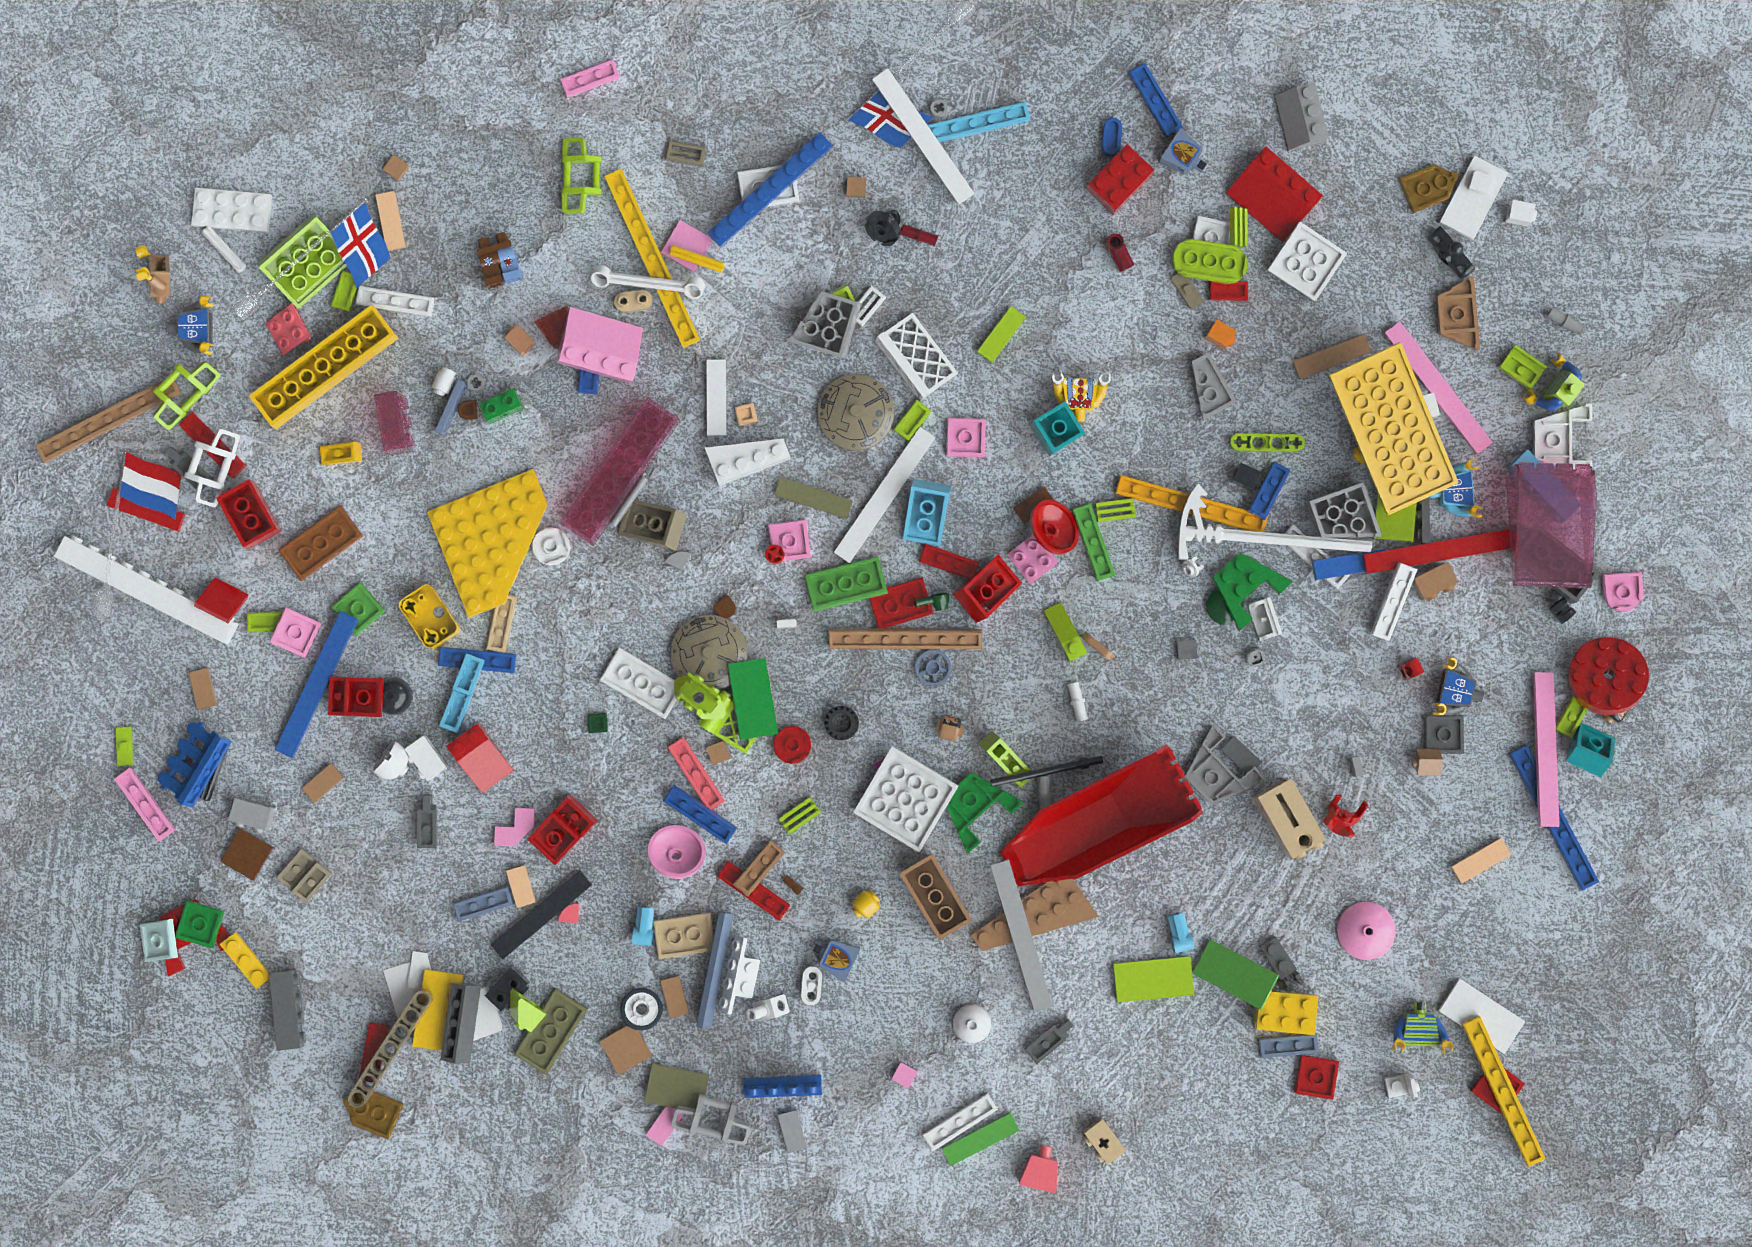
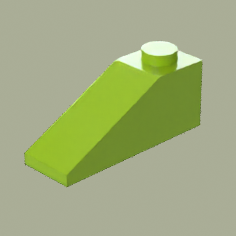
M1062 603L1044 610L1067 661H1073L1087 654Z
M992 730L978 743L1008 775L1031 771ZM1030 779L1015 783L1021 788Z

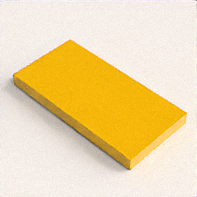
M430 969L424 970L422 989H427L432 993L433 1001L415 1028L413 1047L442 1051L451 983H463L464 975ZM425 994L420 995L419 1002L422 1004L427 1002Z

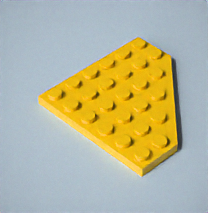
M534 469L427 512L469 618L506 603L510 589L517 578L532 539L535 537L548 503Z

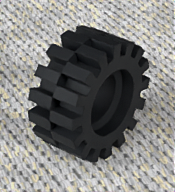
M847 706L832 708L826 714L824 720L827 733L836 740L850 739L855 735L859 727L857 714ZM841 715L846 716L849 720V727L843 731L836 729L834 726L835 719Z

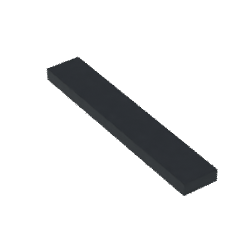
M581 870L578 871L494 941L491 946L502 959H505L593 884Z

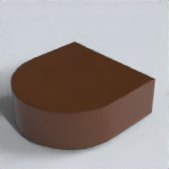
M468 400L460 403L458 414L462 419L478 420L477 400Z
M729 595L713 606L723 618H730L736 612V606Z

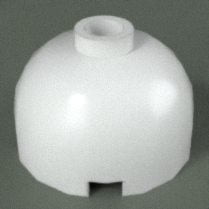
M393 741L382 752V757L380 760L377 759L372 768V772L382 779L391 780L395 779L398 775L403 776L409 768L407 766L408 753L404 747Z
M967 1004L955 1013L953 1029L962 1041L977 1043L984 1040L989 1034L991 1019L983 1007L976 1004Z

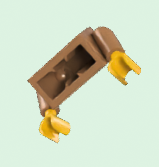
M141 245L135 248V253L140 259L146 256L149 270L146 267L137 269L136 272L138 274H136V277L139 281L147 279V283L150 284V296L154 297L156 303H165L166 297L170 296L169 255L150 254L147 247Z

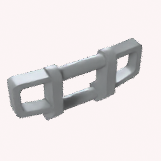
M699 1094L696 1108L676 1106L671 1123L672 1128L695 1135V1133L719 1138L723 1142L740 1145L747 1143L751 1130L749 1122L734 1118L737 1102L731 1101V1103L705 1097L704 1094ZM703 1104L729 1111L723 1131L698 1125ZM678 1114L694 1115L691 1126L677 1122ZM732 1125L746 1129L744 1137L729 1135Z

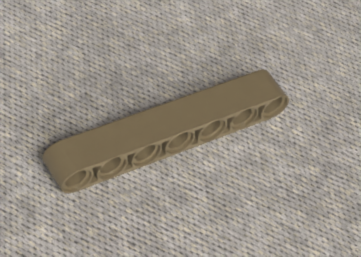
M422 989L413 995L349 1093L348 1102L351 1106L360 1107L369 1100L432 1003L433 995L429 990ZM420 994L426 995L427 1002L425 1004L419 1002L418 997ZM409 1010L416 1012L415 1020L409 1019ZM398 1027L405 1029L406 1034L404 1037L398 1035ZM388 1043H392L395 1046L394 1053L387 1051L386 1046ZM378 1059L384 1062L383 1069H378L376 1067V1061ZM366 1076L373 1078L374 1083L372 1086L366 1084ZM355 1093H360L363 1096L362 1102L355 1100Z

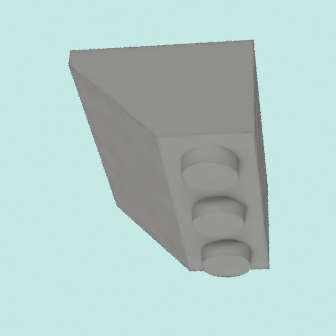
M1315 82L1294 87L1275 96L1288 151L1326 142L1329 136Z

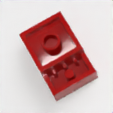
M330 677L328 715L382 717L384 679Z
M569 795L527 840L552 864L557 865L593 828L598 820L572 795Z

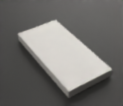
M1474 156L1439 224L1473 241L1508 173ZM1474 170L1493 176L1487 195L1468 190Z
M618 648L600 678L601 682L664 719L667 718L677 701L674 692V679L621 648Z
M1458 978L1438 1009L1439 1012L1462 1026L1461 1023L1479 1015L1495 1049L1503 1054L1506 1053L1525 1023L1524 1020L1460 978Z

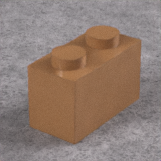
M1446 562L1415 577L1412 585L1420 601L1426 599L1428 602L1438 597L1436 593L1442 590L1446 593L1455 589L1454 584L1458 583V580L1449 562Z

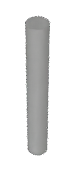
M644 476L640 477L610 524L617 527L648 481L647 478Z

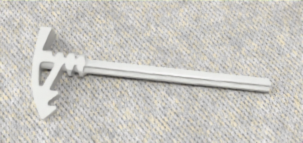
M1200 484L1195 486L1184 505L1178 533L1177 552L1179 560H1188L1186 541H1192L1193 538H1196L1197 542H1201L1203 538L1207 543L1214 539L1217 544L1222 540L1369 553H1371L1372 541L1224 529L1220 524H1217L1215 528L1211 524L1203 527L1199 508H1205L1206 505L1200 499V496H1206L1207 493ZM1190 509L1193 512L1196 526H1186Z

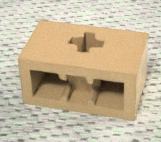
M1102 1117L1083 1130L1086 1135L1083 1139L1089 1147L1093 1145L1096 1148L1097 1152L1095 1155L1101 1163L1105 1161L1108 1165L1126 1152V1149ZM1100 1138L1107 1139L1106 1146L1100 1144Z

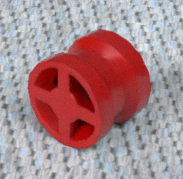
M774 544L766 549L765 557L769 563L777 565L784 560L785 553L782 547Z

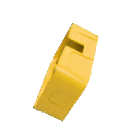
M425 584L399 602L400 610L427 648L436 649L460 632V625L454 619L433 586ZM408 603H415V605L413 606L414 611L407 609L409 608ZM436 607L444 609V615L440 618L434 615ZM429 633L436 635L434 638L435 642L428 641L430 639Z

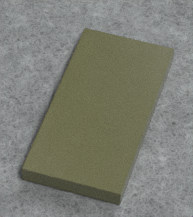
M556 988L542 1009L546 1015L532 1032H527L514 1053L516 1057L545 1075L552 1068L588 1010L587 1007Z

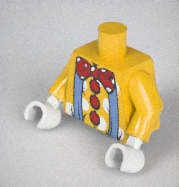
M1061 370L1059 377H1055L1054 372H1052L1054 396L1059 404L1066 401L1078 422H1085V412H1092L1093 408H1097L1104 399L1108 383L1111 380L1110 373L1106 379L1102 378L1103 371L1100 372L1099 379L1064 378Z

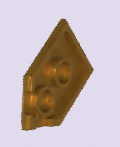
M1433 164L1399 178L1400 186L1413 214L1448 200L1459 174Z
M375 1091L369 1100L360 1107L351 1106L348 1098L343 1099L353 1126L385 1139H390L404 1103ZM360 1093L354 1095L357 1102H362L363 1096Z

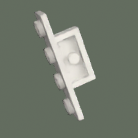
M735 935L731 945L732 953L727 964L728 971L723 983V995L719 1001V1010L726 1014L732 1013L735 996L752 998L760 963L758 959L744 957L747 938Z

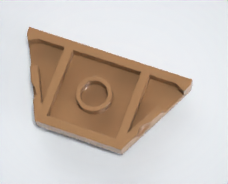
M1471 276L1436 297L1439 336L1474 350H1479L1480 338L1474 276Z

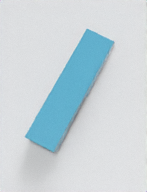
M466 654L440 722V728L459 735L485 660Z

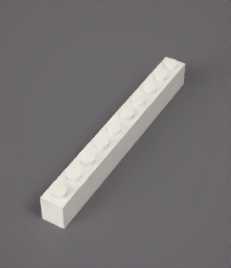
M74 535L71 538L64 536L54 557L222 643L229 644L239 623L234 621L235 617L227 624L194 607L195 601L198 598L194 596L188 598L183 595L184 591L176 587L172 590L166 587L168 583L158 578L156 581L150 579L149 573L142 570L137 572L133 570V565L125 561L121 564L115 561L117 557L107 552L105 555L99 553L100 549L91 544L86 546L82 544V539Z

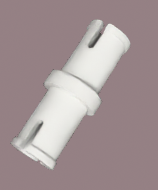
M1079 682L1067 684L1071 696L1070 704L1073 705L1076 722L1088 719L1084 705L1086 701L1082 697Z

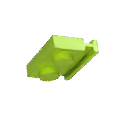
M1517 345L1513 346L1499 366L1501 371L1529 390L1532 389L1543 371L1547 368L1546 365Z

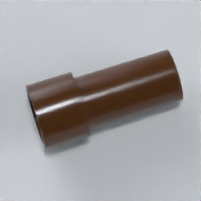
M788 875L783 879V882L797 896L804 889Z

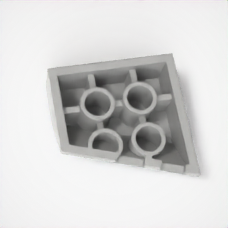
M822 291L788 342L840 358H846L862 303Z
M1357 482L1305 501L1310 519L1321 538L1382 537L1364 482Z

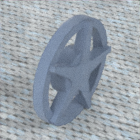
M938 650L924 652L917 659L915 665L917 677L921 682L929 686H937L944 683L951 673L949 658ZM930 653L939 654L936 660L929 661L924 657ZM941 656L946 659L948 669L941 668L939 663ZM923 659L926 663V669L919 673V662ZM948 672L942 681L936 683L937 674ZM928 673L932 676L934 683L925 681L920 675Z

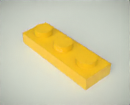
M234 932L220 943V946L255 989L269 980L270 972L237 932Z

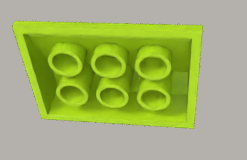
M314 213L257 262L258 267L297 309L302 307L347 267L337 250L331 231Z

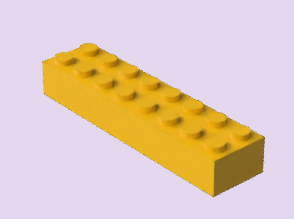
M370 305L250 394L249 397L273 428L278 429L399 338L374 305Z

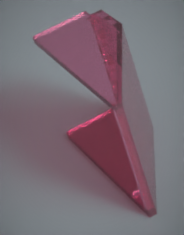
M1533 462L1514 464L1506 479L1513 586L1591 588L1597 502L1595 470H1592L1590 464H1575V469H1573V464L1556 463V469H1554L1553 463H1537L1536 468H1534Z

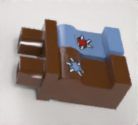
M505 232L495 235L497 240L495 245H490L488 237L478 239L479 249H477L488 289L505 285V282L508 284L524 279L513 244Z

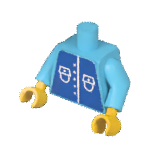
M1470 459L1468 462L1453 465L1452 468L1459 483L1429 496V498H1439L1440 506L1445 507L1446 511L1455 516L1470 517L1473 515L1474 517L1481 518L1483 515H1476V510L1483 508L1474 503L1472 471H1469V469L1478 470L1480 466L1475 468L1472 466V462L1478 459Z

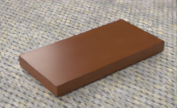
M340 505L278 551L299 580L303 581L364 536Z

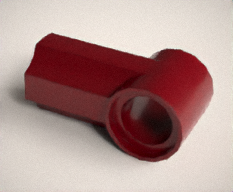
M1117 233L1111 234L1105 242V247L1110 252L1120 273L1133 267L1134 262L1124 244L1123 237ZM1117 239L1119 241V247H1112L1110 245V240Z

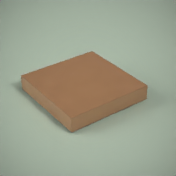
M625 1026L599 1041L618 1075L653 1056L640 1032L629 1026Z

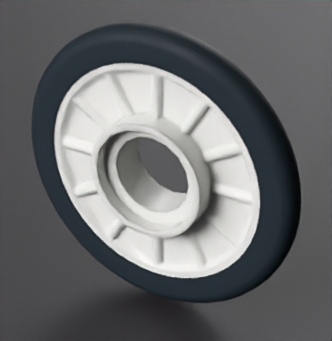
M637 988L625 995L620 1005V1014L625 1024L638 1031L654 1027L661 1019L663 1012L662 1002L658 995L646 988ZM639 1004H644L647 1007V1012L643 1015L636 1012V1007Z

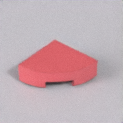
M579 903L567 906L561 912L558 922L578 923Z

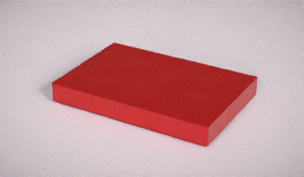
M923 577L888 587V594L869 598L877 626L882 629L934 614L931 604L920 606L919 608L914 606V599L929 597Z

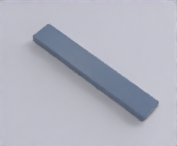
M719 912L696 1027H712L734 916L732 913Z

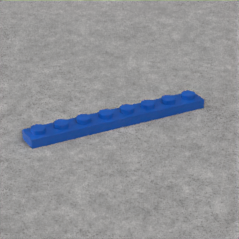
M819 132L707 234L721 248L832 149L833 145Z

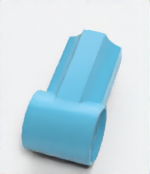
M637 908L632 944L652 946L654 908Z
M1184 913L1167 916L1175 954L1194 949L1193 939L1188 931Z

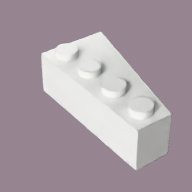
M784 439L705 448L719 486L791 459Z

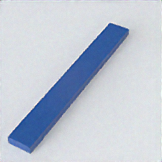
M340 611L275 748L276 751L294 758L329 684V679L332 677L359 619Z
M1524 745L1508 754L1538 809L1536 761L1528 746ZM1559 806V827L1547 828L1580 890L1583 891L1599 883V880Z

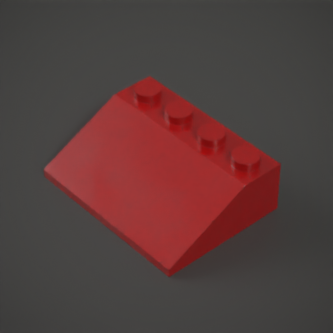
M1267 146L1263 148L1226 192L1243 209H1248V213L1282 243L1292 233L1298 222H1301L1323 197L1318 190Z

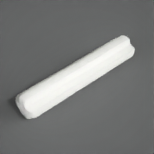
M206 227L202 234L237 272L241 273L245 270L246 265L211 227Z

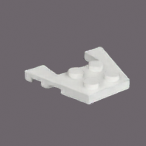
M1586 404L1534 421L1533 455L1541 463L1591 479L1592 461L1572 460V421L1591 422L1592 404Z

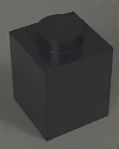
M1240 463L1231 482L1252 492L1254 488H1259L1263 479L1260 477L1262 472Z

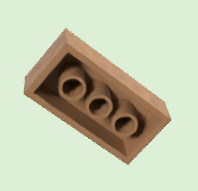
M932 853L899 872L938 940L943 939L972 921Z

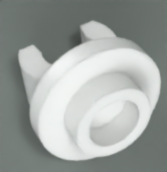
M1197 556L1183 562V571L1187 576L1196 577L1199 571L1203 569V565L1198 567L1195 563V560L1198 559Z

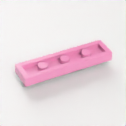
M128 768L114 779L158 841L163 840L176 830L132 768Z

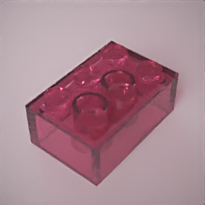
M397 390L374 394L384 452L390 456L413 452L415 440L414 436L410 435L409 428H412L410 416L407 417L406 409H409L407 398H404Z

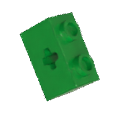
M514 388L479 404L486 422L489 424L524 409Z

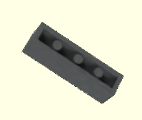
M296 969L269 973L276 1049L281 1051L302 1048L304 1043H306V1033L302 1030L304 1014L300 1011V1004H302V994L298 991L300 975Z
M451 983L440 1060L454 1064L470 1063L481 990L480 985Z

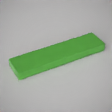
M1091 503L1072 509L1096 580L1100 581L1115 576Z
M1010 1112L946 1145L942 1150L950 1166L1018 1132L1019 1128Z

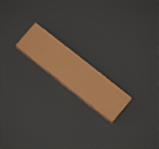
M1361 335L1295 360L1292 363L1300 380L1369 354L1371 350L1365 335Z

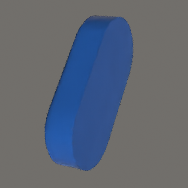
M1117 118L1107 119L1103 126L1101 150L1106 156L1110 157L1118 154L1121 147L1122 123Z

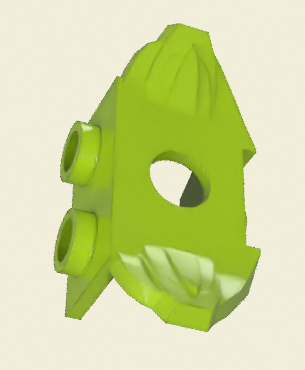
M688 672V676L678 677L675 680V698L681 704L684 702L683 706L691 712L695 710V713L701 719L722 720L726 715L725 705L721 701L718 689L711 684L709 687L703 683L704 679L696 673L693 676ZM698 692L704 694V700L701 703H696L693 700L694 695Z

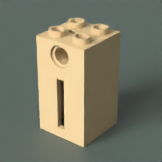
M1285 778L1253 796L1255 803L1287 858L1298 860L1307 855L1305 851L1309 849L1316 850L1323 846L1322 842L1326 838L1292 778ZM1303 835L1305 840L1304 843L1300 845L1299 837Z

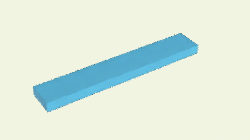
M1025 101L927 126L940 143L1029 122L1030 116Z

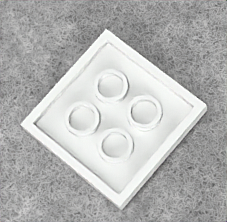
M1298 222L1267 271L1315 302L1347 253L1302 222Z

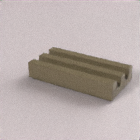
M669 141L666 161L703 167L707 148ZM672 146H673V147H678V148L689 149V150L700 151V152H701V155H700V154H695V153H689V152L679 151V150H673V149H672ZM671 154H675V155H680V156H686V157H691V158H697V159H700V161L691 160V159H685V158H680V157H674V156H670V155H671Z

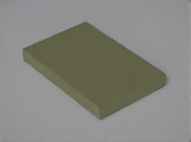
M652 1064L644 1102L676 1108L678 1105L696 1108L699 1094H706L709 1075Z

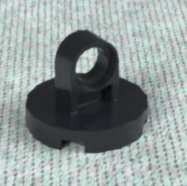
M896 210L874 211L870 213L866 218L865 230L873 241L878 240L882 242V246L895 244L900 237V214Z

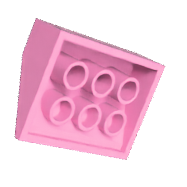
M569 307L555 363L626 383L633 382L643 328Z

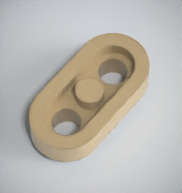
M646 290L622 292L615 297L614 303L620 312L647 310L652 306L653 298ZM640 297H646V301L640 302ZM622 299H627L625 305L620 303Z

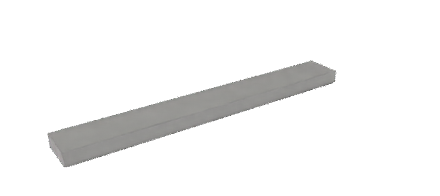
M1009 859L990 864L1033 1010L1037 1012L1053 1007Z

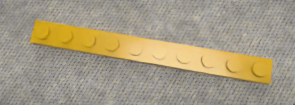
M622 168L605 175L604 177L650 277L673 280ZM656 289L682 347L685 348L701 341L679 292Z

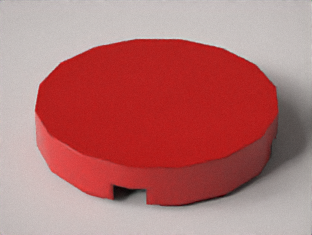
M788 726L781 729L774 738L773 743L777 757L789 764L800 763L806 759L812 745L807 732L797 726Z

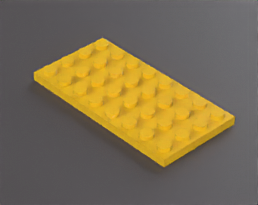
M1401 342L1328 375L1387 515L1459 483Z

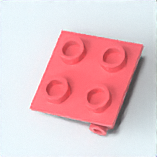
M293 303L265 323L283 356L302 342L307 343L312 340L311 333L308 332L306 324L303 323V318L300 317L298 309L294 307Z

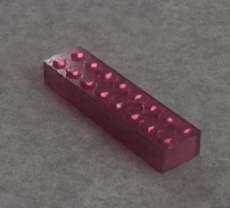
M647 397L560 521V524L594 547L640 477L647 471L681 422L680 419Z

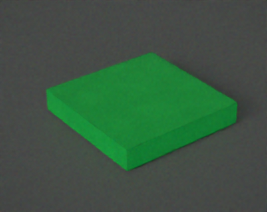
M186 900L175 938L214 948L225 911Z

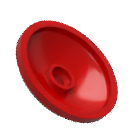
M1043 500L1035 505L1030 515V526L1036 541L1045 550L1053 554L1062 555L1073 550L1078 542L1079 529L1070 510L1055 500Z

